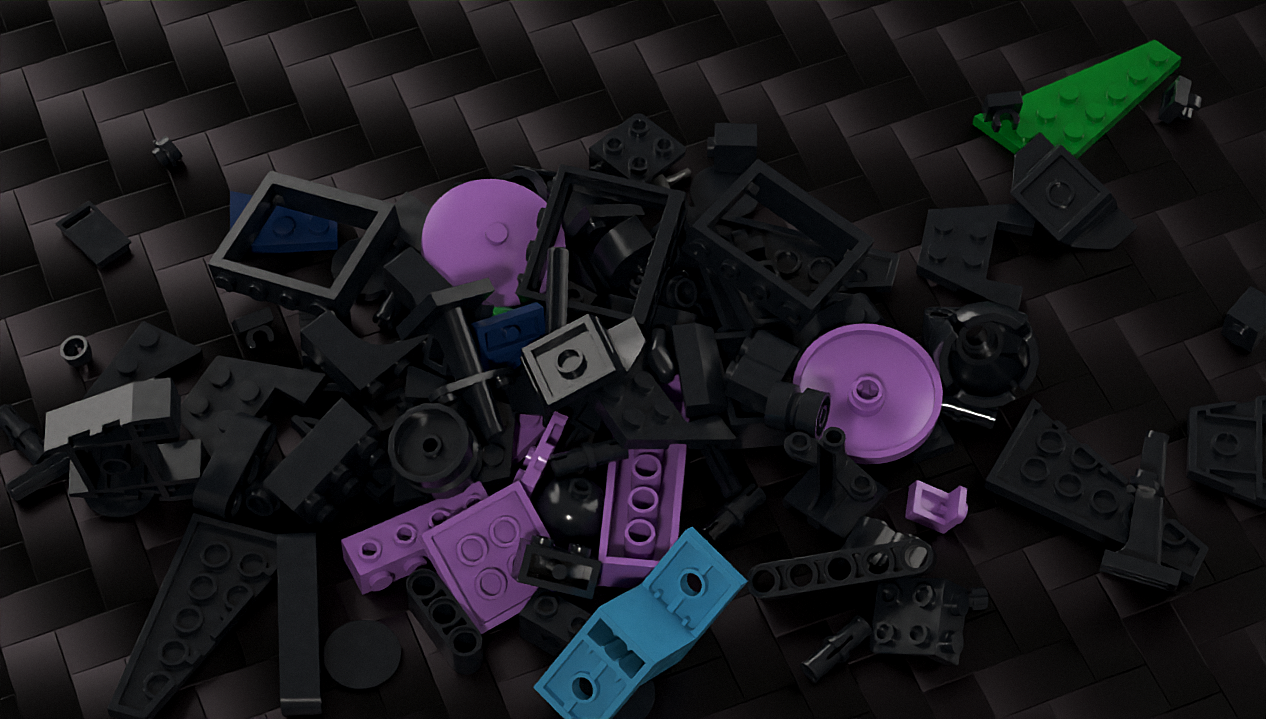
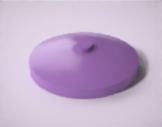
M481 179L458 185L440 197L429 211L421 236V255L453 287L489 277L495 291L486 301L494 304V307H508L512 309L522 307L517 294H515L518 286L517 277L519 273L525 272L528 263L526 261L527 246L530 240L535 241L538 232L536 227L537 216L542 207L546 208L547 203L539 195L524 186L505 180ZM562 226L560 227L554 247L566 248ZM547 270L539 291L542 294H546Z
M877 324L846 325L820 336L801 356L793 378V384L799 385L802 393L807 388L830 393L831 406L825 430L829 427H838L844 431L846 435L847 456L857 464L888 463L915 451L932 433L942 405L943 390L941 378L929 354L915 340L904 333Z

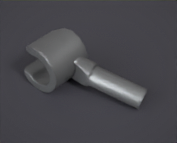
M686 168L666 178L661 174L651 181V184L670 188L675 183L691 176V171L689 168Z

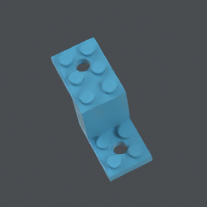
M690 527L684 531L640 585L598 607L533 688L564 719H612L640 685L683 659L748 581L693 527ZM689 573L697 575L701 580L702 588L700 592H695L689 587L687 583ZM580 677H584L591 682L593 686L592 696L584 694L580 689Z

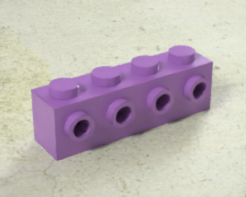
M478 481L471 484L463 493L454 497L436 499L342 539L344 561L362 595L370 591L383 590L393 581L407 575L409 576L415 570L426 569V567L433 565L417 536L489 497L482 483Z

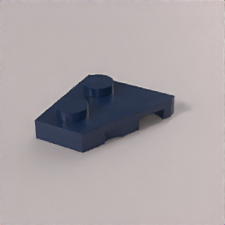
M537 302L470 324L471 333L485 372L509 366L515 370L521 364V349L545 337L544 308Z

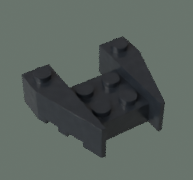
M156 377L147 381L132 382L46 412L44 453L67 452L70 457L68 490L70 497L98 498L99 493L114 492L124 493V499L138 500L139 494L148 493L159 494V501L192 499L195 487L210 461V457L201 439H182L178 442L157 444L155 441L180 437L181 397L171 377Z

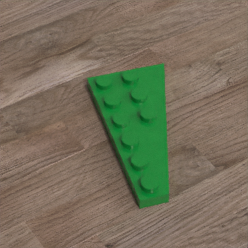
M1153 40L1023 95V105L1019 113L1020 122L1017 130H1012L1009 120H1000V131L994 132L991 122H984L982 113L974 116L973 125L1014 154L1029 143L1037 134L1041 133L1054 146L1061 144L1078 159L1180 66L1182 57L1158 41Z

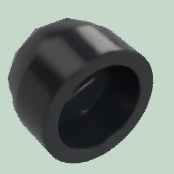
M71 336L60 347L62 358L72 367L85 366L92 358L91 346L83 336ZM77 348H81V353H80V354L78 353V349H77Z

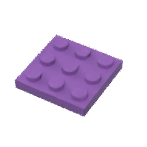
M519 480L417 536L439 577L481 634L520 613L539 588L518 583L511 576L520 538L531 540L532 534L550 538Z

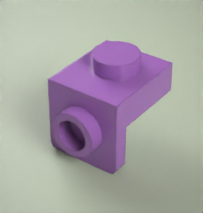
M916 480L909 486L905 518L944 534L965 519L968 512V504L966 503L967 488L958 486L952 492L947 493Z

